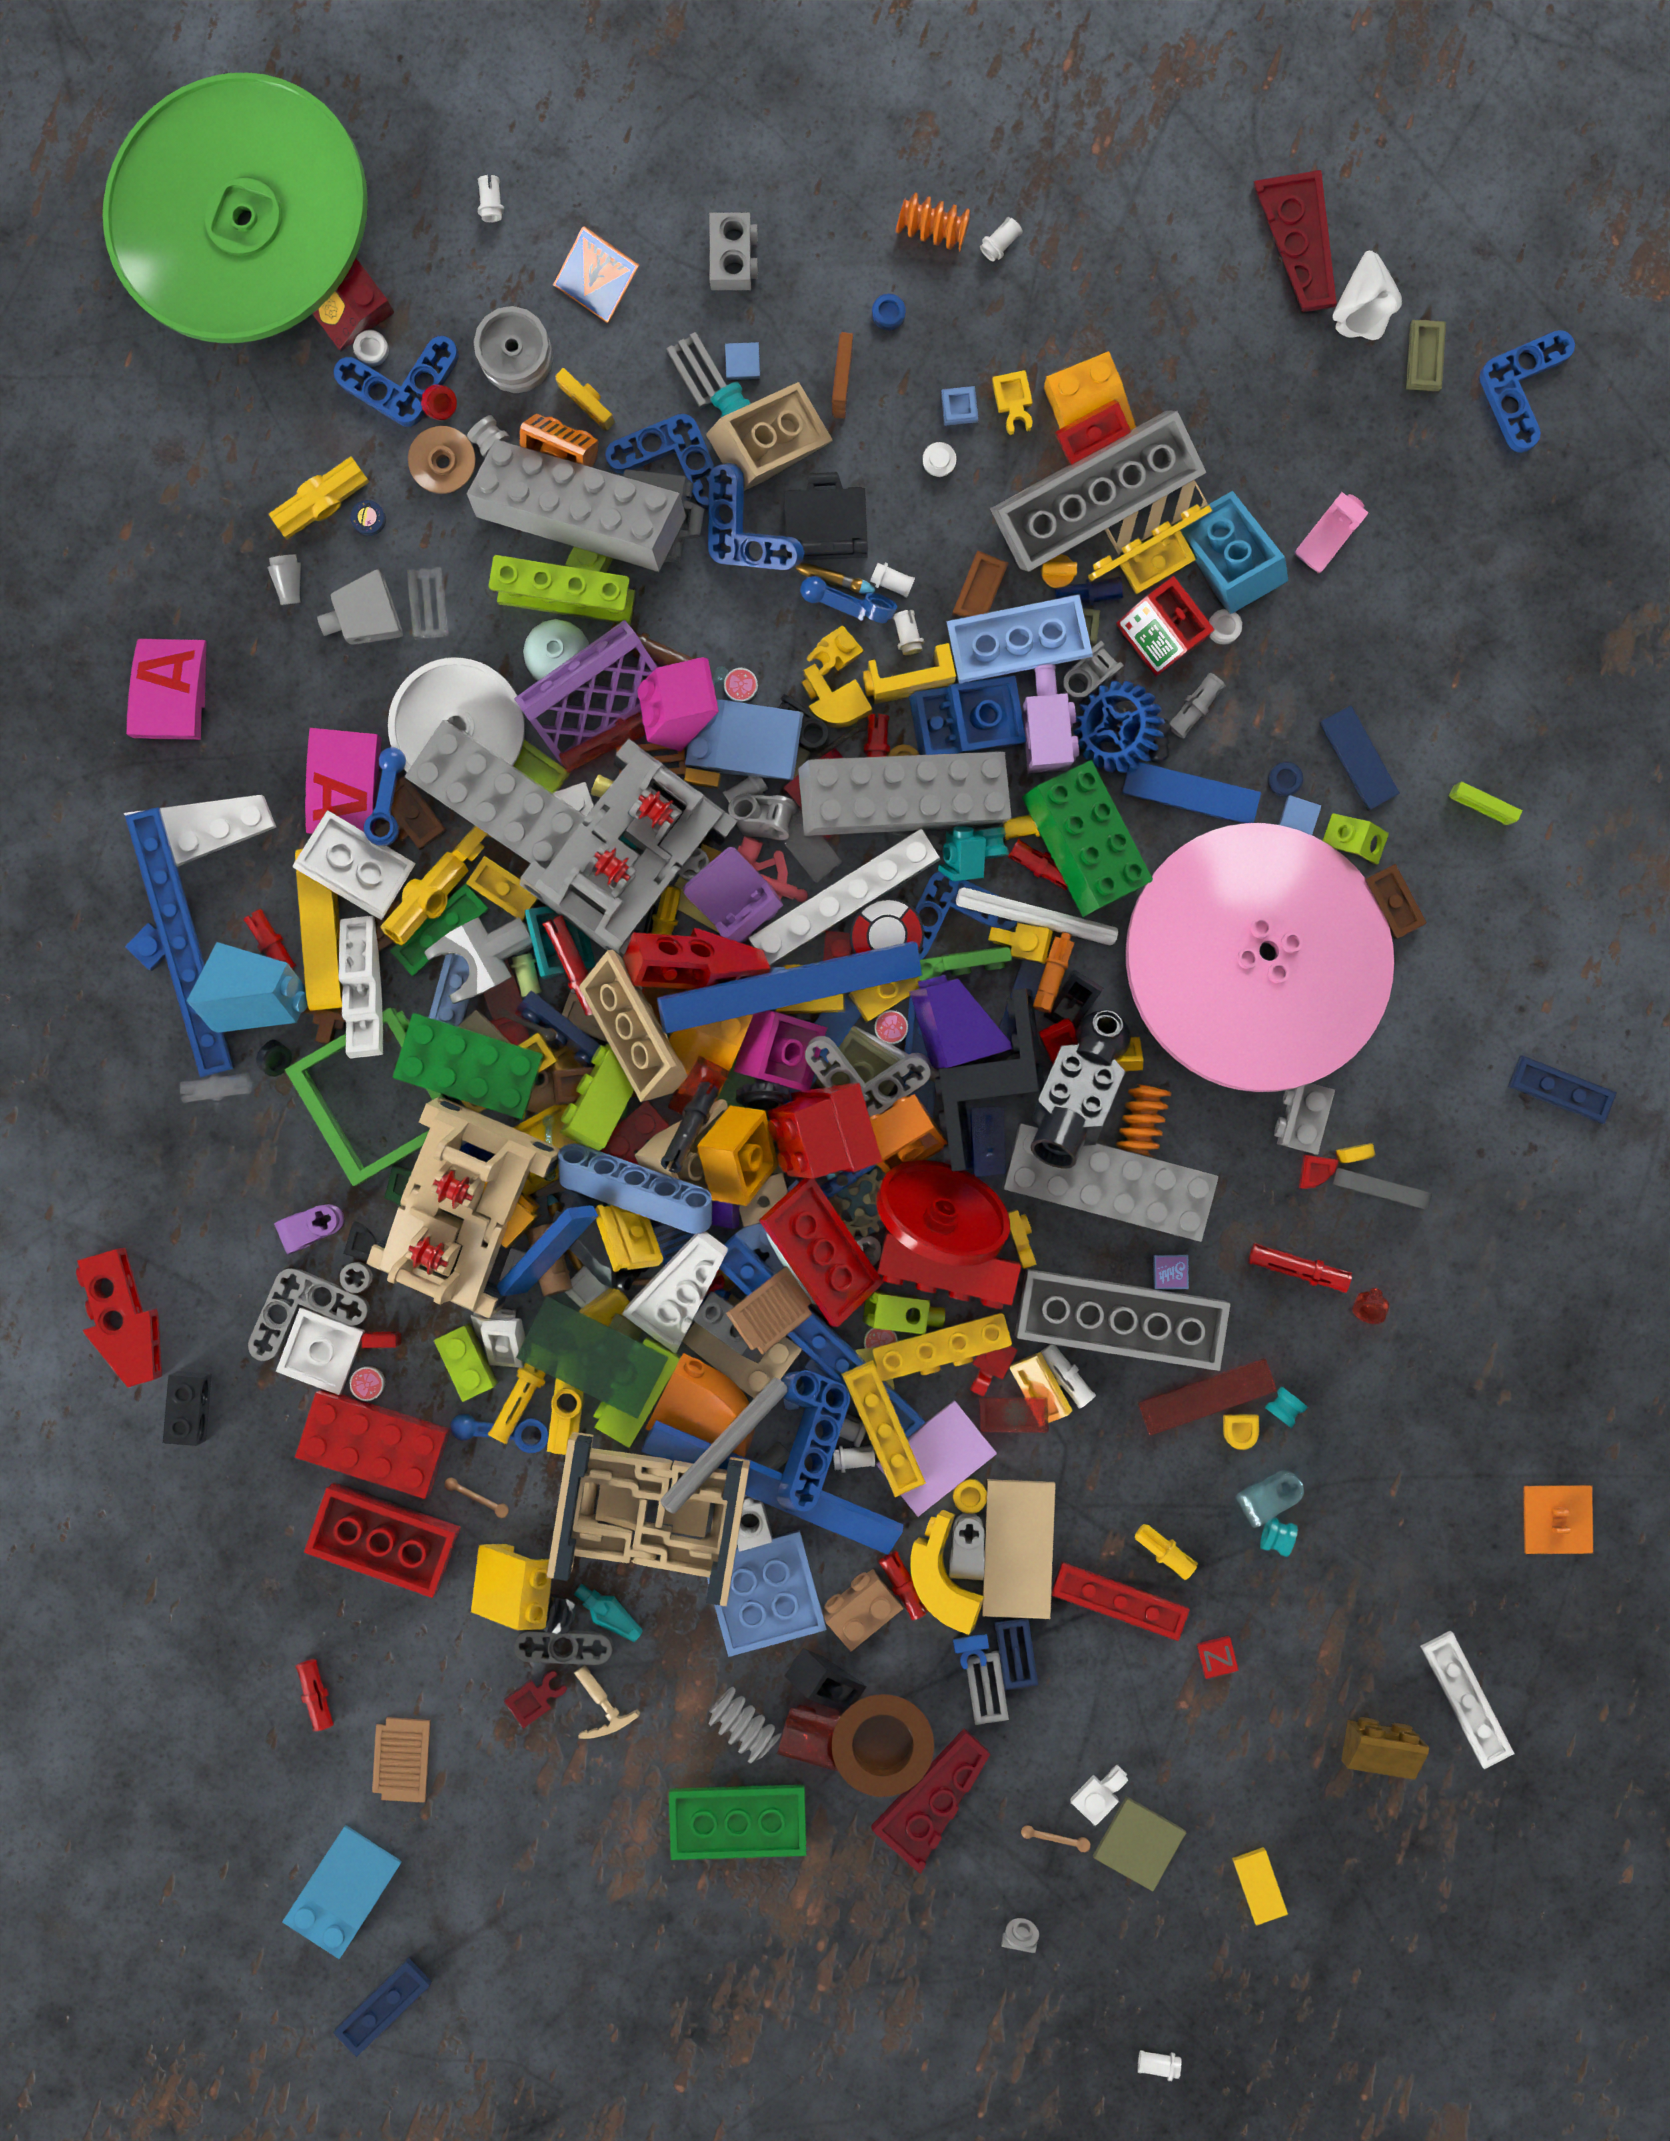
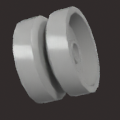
M514 306L503 307L486 315L477 327L474 338L476 358L492 384L503 391L521 393L530 391L543 383L551 370L553 352L547 331L537 316L527 309ZM513 348L516 349V351H514V352H509V351L512 350Z

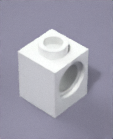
M745 1495L742 1516L754 1514L758 1517L759 1522L754 1527H745L740 1523L737 1542L739 1552L772 1543V1531L763 1502Z

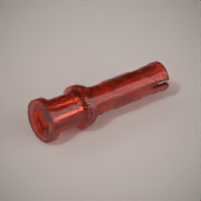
M642 711L626 719H617L614 722V727L558 754L567 773L625 744L628 739L634 742L645 736Z

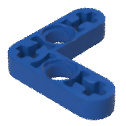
M1554 331L1489 360L1480 371V383L1507 444L1515 452L1523 453L1532 449L1539 441L1541 434L1539 425L1520 382L1562 364L1572 355L1575 342L1573 337L1566 331ZM1554 340L1557 345L1563 343L1565 349L1561 352V355L1558 351H1554L1544 358L1543 352L1554 344ZM1526 352L1534 356L1536 364L1533 369L1528 370L1520 366L1518 359L1521 353ZM1510 364L1511 370L1500 378V382L1497 378H1490L1489 374L1493 367L1496 371H1500ZM1509 396L1516 399L1519 406L1516 413L1510 414L1503 410L1501 401L1504 397ZM1521 415H1523L1524 419H1522L1519 422V426L1517 422H1515L1512 426L1509 424V422L1514 421ZM1520 428L1523 432L1529 431L1531 434L1527 439V443L1524 439L1518 440L1516 438Z
M445 336L433 338L427 344L401 387L352 357L342 358L336 363L334 377L338 384L350 394L398 424L412 427L425 414L421 402L418 398H415L411 405L415 412L412 415L407 413L404 417H401L402 412L399 407L402 404L404 406L410 404L413 399L412 395L408 393L410 389L418 397L422 398L425 390L416 387L417 377L422 373H429L434 377L433 385H443L457 364L459 352L450 338ZM448 346L447 350L450 357L448 359L446 357L440 358L437 367L442 371L438 374L432 366L426 363L430 361L434 366L438 359L435 350L437 348L443 350ZM355 367L354 371L358 377L364 380L363 386L353 378L345 381L346 377L343 371L345 369L351 371ZM379 383L384 384L388 391L386 397L382 400H373L369 394L371 387Z
M687 414L672 416L610 443L606 448L607 464L613 471L621 474L625 470H634L676 453L684 475L693 483L692 494L695 501L702 508L709 509L708 498L706 496L700 497V494L704 492L700 479L695 483L692 479L704 477L715 466L698 425L691 416ZM681 423L685 427H692V429L688 430L692 445L687 448L680 434L674 435L678 431L677 425ZM649 435H655L662 441L661 447L656 452H647L642 446L643 440ZM636 441L638 451L642 456L641 458L637 459L634 452L626 456L627 462L625 464H620L619 460L612 461L616 457V450L621 449L623 453H628L634 450L631 443ZM693 453L703 455L706 460L703 468L700 470L688 468L686 460L689 455ZM710 475L706 476L708 484Z
M733 463L714 467L709 477L708 549L712 559L721 564L787 570L798 566L803 560L804 550L797 539L785 536L743 533V472ZM726 474L728 477H732V483L727 484L725 481H722L721 476ZM720 494H732V498L728 497L721 499ZM723 504L728 505L733 512L732 520L729 523L724 522L719 514L720 507ZM730 528L732 529V532H731V533H728V534H726V532L720 533V529H721V530L730 529ZM753 541L758 542L763 549L762 557L759 560L754 559L749 553V546ZM725 542L727 546L731 547V552L726 553L724 549L720 548V544ZM786 548L787 551L792 552V558L789 559L784 555L772 556L773 550L777 551Z
M937 872L929 879L915 908L918 914L927 907L933 908L938 914V920L935 925L929 927L923 925L924 932L931 933V937L927 939L924 936L923 952L919 953V959L922 960L927 955L949 908L989 927L1010 930L1018 921H1005L1003 925L997 923L998 916L988 914V919L981 916L983 912L971 911L958 906L956 898L961 888H968L995 896L998 895L967 880L952 881L941 872ZM943 878H947L949 880L948 886L952 888L951 893L944 892L939 901L946 903L945 908L942 909L934 902L925 901L927 895L934 898L937 892V887L933 885L935 880L941 882Z

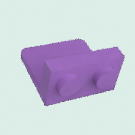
M734 847L725 849L683 887L685 896L716 926L722 937L740 943L746 941L752 932L764 921L773 918L778 909L783 906L773 887Z

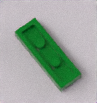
M465 884L447 900L446 908L439 917L434 919L428 917L402 946L397 944L390 952L415 977L435 959H427L424 952L454 929L478 917L480 919L490 909Z

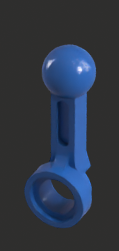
M818 576L807 577L800 586L801 595L807 602L824 603L861 621L866 616L875 622L887 623L889 619L893 618L897 609L896 603L884 595L867 593L864 599L859 600L827 586L824 580Z
M395 747L386 748L379 756V765L383 771L376 807L364 823V833L367 839L372 844L381 847L392 844L399 834V825L391 815V808L398 773L405 768L406 757L400 749ZM379 819L387 820L390 824L388 834L383 837H376L372 834V825Z
M459 1414L451 1421L450 1431L456 1439L461 1441L469 1440L473 1436L492 1438L488 1435V1432L492 1429L494 1423L476 1421L469 1414ZM528 1418L516 1425L509 1440H514L518 1448L526 1453H536L547 1444L548 1430L542 1421ZM527 1426L537 1427L541 1431L540 1440L535 1444L524 1442L521 1437L524 1428Z

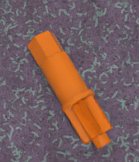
M1062 932L1060 938L1056 936L1054 938L1049 956L1045 960L1046 966L1033 1003L1034 1009L1051 1013L1065 970L1068 969V962L1075 943L1070 941L1072 935Z

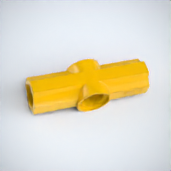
M350 456L325 475H316L305 481L298 488L295 496L270 512L269 516L288 540L313 521H321L334 514L340 508L343 500L368 484L369 480L352 456Z
M446 852L422 880L413 879L409 881L402 892V903L380 926L384 934L391 938L393 942L402 946L428 917L433 919L439 917L446 908L447 895L469 871L465 863L460 861L454 854Z
M564 1349L559 1351L555 1390L551 1401L552 1413L547 1452L566 1455L568 1439L573 1432L579 1433L582 1408L585 1403L584 1391L589 1353ZM566 1393L573 1395L577 1401L576 1409L569 1411L563 1409L559 1401L560 1396Z

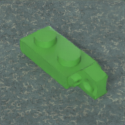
M1001 946L920 960L922 976H919L920 980L939 977L946 970H951L952 976L972 973L971 967L984 965L985 970L1005 968L1004 962L1012 961L1010 948Z

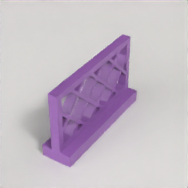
M624 620L519 694L514 700L563 766L641 710L639 698L637 699V688L641 683L642 675L649 676L658 667L636 633ZM636 647L640 653L637 667L622 666L624 655ZM645 662H646V664L648 665V667H649L650 669H645V668H644V667H645ZM603 670L613 671L609 687L594 685L596 675ZM620 672L635 674L632 690L617 688ZM573 691H585L582 706L566 705L568 695ZM592 692L608 694L604 709L589 707ZM615 695L630 696L628 706L622 711L611 710ZM547 710L558 711L554 726L541 725L536 718ZM565 712L580 713L577 729L561 727ZM587 714L602 716L601 725L595 730L584 729ZM546 732L553 733L552 738ZM559 735H575L573 745L561 753L557 748Z

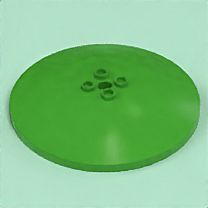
M227 73L197 80L181 87L154 105L137 122L121 145L107 179L103 201V229L107 251L112 265L128 293L144 310L170 329L191 338L216 343H242L267 338L293 327L314 313L331 297L349 272L359 251L367 219L368 198L364 169L350 135L337 117L324 103L303 88L281 78L256 73ZM251 211V220L246 225H238L239 215L242 212Z

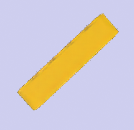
M296 849L295 861L303 849ZM296 869L308 1008L310 1011L341 1008L343 985L339 981L340 918L338 894Z

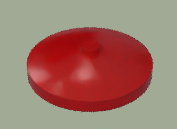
M915 1160L901 1163L885 1175L877 1192V1210L889 1232L907 1248L930 1260L955 1266L979 1265L996 1257L1009 1236L1010 1218L999 1196L976 1176L965 1170L952 1171L951 1165H946V1163L930 1160Z

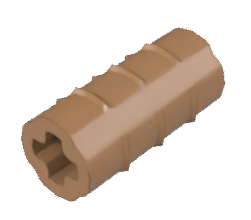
M553 1223L526 1231L529 1249ZM562 1254L538 1280L543 1297L573 1289L569 1276L570 1271L567 1269L564 1258L566 1255Z

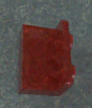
M802 1705L797 1706V1709L790 1708L777 1754L839 1772L833 1759L832 1738L841 1716L830 1715L827 1718L817 1715L815 1709Z

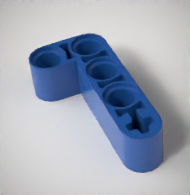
M803 1370L789 1372L781 1379L787 1386V1393L783 1398L805 1408L777 1493L780 1506L786 1511L806 1512L816 1506L850 1404V1393L846 1386L815 1372ZM798 1378L804 1384V1391L801 1395L796 1390ZM828 1390L831 1391L834 1398L831 1406L826 1402ZM818 1422L823 1427V1435L820 1439L815 1434V1427ZM807 1455L811 1457L813 1462L809 1472L804 1465ZM795 1492L796 1494L801 1496L800 1501L799 1498L795 1496Z

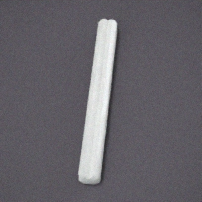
M968 888L959 889L956 898V904L960 907L1037 927L1048 928L1060 933L1066 932L1075 937L1109 946L1115 944L1118 936V929L1113 926Z

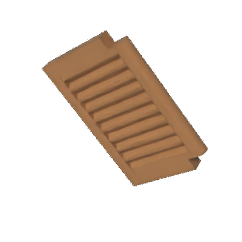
M785 1266L726 1312V1314L749 1348L753 1350L757 1347L760 1353L764 1354L812 1315L807 1307L812 1302L789 1268Z
M387 1717L386 1724H376L372 1792L382 1793L381 1800L426 1802L431 1720Z

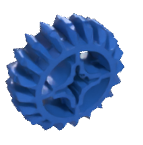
M1111 681L1110 689L1105 685H1099V695L1092 692L1088 694L1091 701L1089 705L1085 703L1079 704L1080 708L1085 712L1083 716H1076V722L1082 725L1073 732L1076 736L1082 737L1078 741L1079 748L1082 750L1086 749L1083 756L1089 761L1093 760L1095 767L1102 768L1104 766L1105 770L1111 773L1117 768L1119 772L1125 773L1127 772L1128 765L1134 769L1139 768V758L1146 762L1150 761V755L1147 753L1149 749L1159 750V746L1153 742L1155 737H1164L1163 732L1157 730V727L1163 725L1165 721L1163 718L1156 716L1162 711V708L1158 704H1153L1156 699L1155 696L1151 693L1145 694L1146 690L1140 685L1134 687L1130 681H1124L1122 686L1117 681ZM1131 701L1138 710L1123 713V710L1119 709L1116 703ZM1103 714H1104L1103 721H1102V723L1099 725L1100 719H1101V717H1102ZM1122 721L1123 726H1119L1121 730L1117 733L1115 731L1116 728H1119L1117 724ZM1140 728L1138 736L1134 739L1136 731ZM1115 741L1122 751L1108 753L1103 749L1101 743Z

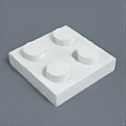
M301 1307L299 1308L276 1372L340 1395L344 1389L365 1330L343 1324L325 1315Z

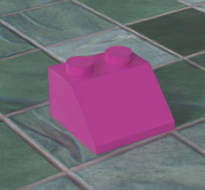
M704 657L655 668L637 688L647 741L680 752L719 712L709 661Z
M770 1010L755 1013L741 1044L734 1072L772 1083H779L801 1091L810 1090L814 1071L805 1059V1052L808 1043L813 1038L825 1036L827 1028ZM818 1046L815 1047L816 1051L813 1055L815 1058L819 1057L821 1052Z

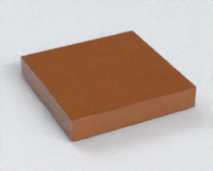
M841 332L839 334L832 395V415H834V418L845 419L853 355V333Z

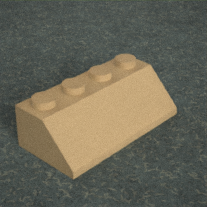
M613 949L607 950L579 988L640 1102L672 1094L688 1077L684 1066L671 1046L667 1034L662 1031V1027L639 986H633L623 958Z

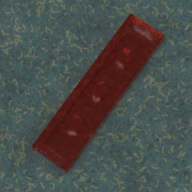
M1263 1358L1138 1402V1406L1148 1435L1151 1436L1276 1392L1277 1389L1267 1361Z

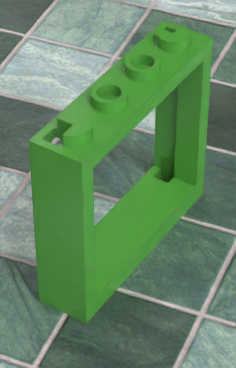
M390 1007L382 1012L383 1025L388 1023L402 1047L410 1021L406 1018L403 1011L397 1012L395 1008ZM345 1033L289 1066L285 1071L351 1184L359 1186L422 1149L429 1130L364 1168L307 1071L346 1048ZM426 1089L432 1100L439 1096L448 1099L447 1095ZM454 1098L450 1099V1101L457 1103Z

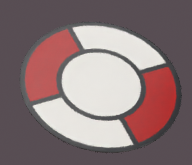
M881 898L865 905L854 918L850 930V944L854 954L911 941L917 942L918 952H920L924 941V927L917 911L908 903L895 898Z

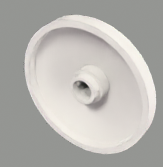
M444 658L421 666L400 685L389 710L388 734L391 747L398 748L405 754L406 765L404 770L406 772L409 771L442 720H447L513 766L524 742V713L514 700L517 697L516 692L497 671L471 659Z

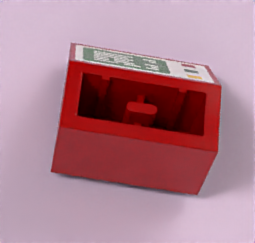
M1174 576L1147 595L1115 624L1155 677L1209 638L1215 630Z

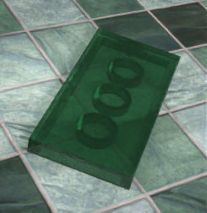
M546 1296L516 1358L638 1419L669 1356Z

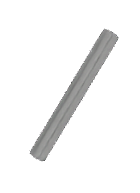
M773 1378L661 1498L660 1502L667 1511L672 1514L676 1513L787 1393V1386L780 1379Z

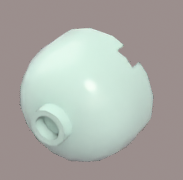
M558 619L544 621L534 627L526 638L523 650L525 666L533 678L539 681L586 648L589 642L581 629L570 622Z

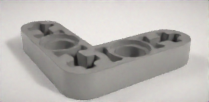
M825 1036L813 1038L808 1043L805 1052V1059L808 1065L826 1088L835 1086L832 1082V1075L834 1073L844 1072L849 1075L850 1083H860L865 1101L870 1099L871 1092L869 1090H872L875 1099L867 1105L869 1117L882 1113L891 1107L895 1101L909 1095L924 1085L931 1075L930 1060L921 1053H911L867 1083H864L830 1038ZM818 1046V1048L821 1050L824 1048H827L829 1050L827 1052L826 1058L831 1065L834 1063L835 1060H837L839 1063L832 1065L831 1068L827 1072H825L824 1069H826L828 1063L822 1056H819L817 1058L813 1056L816 1051L815 1047ZM913 1063L916 1067L922 1065V1076H918L916 1073L911 1074L906 1078L905 1083L908 1086H905L901 1077L909 1072L910 1064ZM891 1080L897 1085L898 1091L892 1096L883 1095L879 1090V1084L882 1081Z
M298 1268L285 1269L276 1277L248 1342L249 1353L256 1360L260 1361L270 1360L277 1356L300 1305L343 1324L354 1326L361 1324L369 1316V1303L363 1296L348 1292L343 1287ZM294 1274L297 1276L296 1282L300 1284V1287L290 1291L287 1299H294L292 1305L285 1299L276 1298L277 1293L281 1296L285 1295L288 1284L284 1282V1278H290ZM319 1287H325L331 1292L332 1299L327 1306H320L314 1300V1292ZM339 1293L344 1295L340 1302L346 1305H351L355 1301L358 1302V1309L362 1311V1314L356 1315L351 1319L348 1317L349 1311L345 1308L339 1307L337 1308V1313L333 1312L332 1309L339 1300ZM277 1304L285 1307L287 1311V1319L281 1324L273 1322L269 1315L272 1306ZM265 1324L270 1329L280 1330L281 1333L278 1335L275 1332L271 1335L269 1345L273 1346V1349L267 1350L262 1354L260 1352L261 1346L257 1344V1340L266 1338L269 1330L262 1328Z

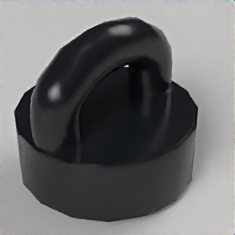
M274 1039L265 1043L256 1057L259 1069L268 1076L273 1077L286 1072L285 1069L290 1066L292 1061L290 1050Z

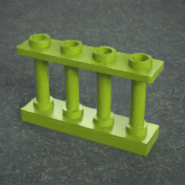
M499 555L493 557L489 588L490 590L498 591L497 603L500 605L611 623L616 622L618 624L625 620L631 626L636 595L635 590L629 589L630 580L627 576Z

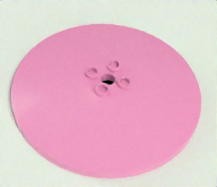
M1245 823L1215 829L1196 837L1170 855L1153 873V881L1144 886L1130 918L1126 940V969L1133 999L1143 1021L1159 1044L1175 1060L1197 1075L1225 1087L1252 1092H1276L1301 1087L1331 1074L1353 1058L1367 1043L1384 1015L1390 998L1394 974L1393 942L1389 924L1365 881L1366 878L1343 854L1322 840L1297 829L1266 823ZM1268 943L1274 947L1276 952L1274 960L1268 961L1261 957L1259 952L1261 944Z

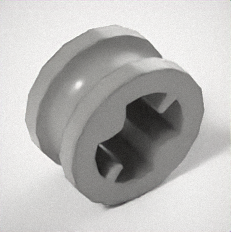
M362 1262L348 1264L340 1273L342 1287L351 1293L366 1290L371 1285L373 1279L371 1269ZM352 1268L355 1272L362 1271L365 1278H361V1281H364L361 1286L357 1283H349L348 1277L352 1276L349 1274V1271Z

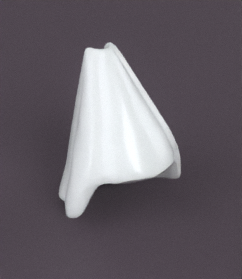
M1369 250L1364 253L1333 313V320L1337 321L1336 330L1349 338L1362 336L1370 340L1379 339L1384 334L1391 315L1396 313L1402 305V297L1393 278L1379 255Z

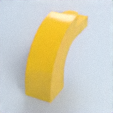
M942 1510L937 1514V1517L931 1516L928 1522L925 1536L930 1537L929 1540L919 1537L913 1543L911 1551V1576L915 1590L927 1610L948 1627L970 1635L975 1628L985 1597L959 1587L949 1578L945 1570L943 1552L955 1514Z

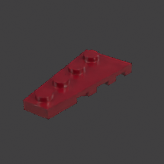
M1316 170L1254 181L1256 193L1302 312L1336 307L1337 302L1322 171Z
M964 1728L931 1762L924 1777L914 1787L903 1792L871 1825L872 1831L919 1874L925 1868L926 1860L932 1849H936L942 1838L941 1834L949 1820H953L957 1813L958 1805L964 1794L969 1792L989 1758L990 1753L988 1749Z

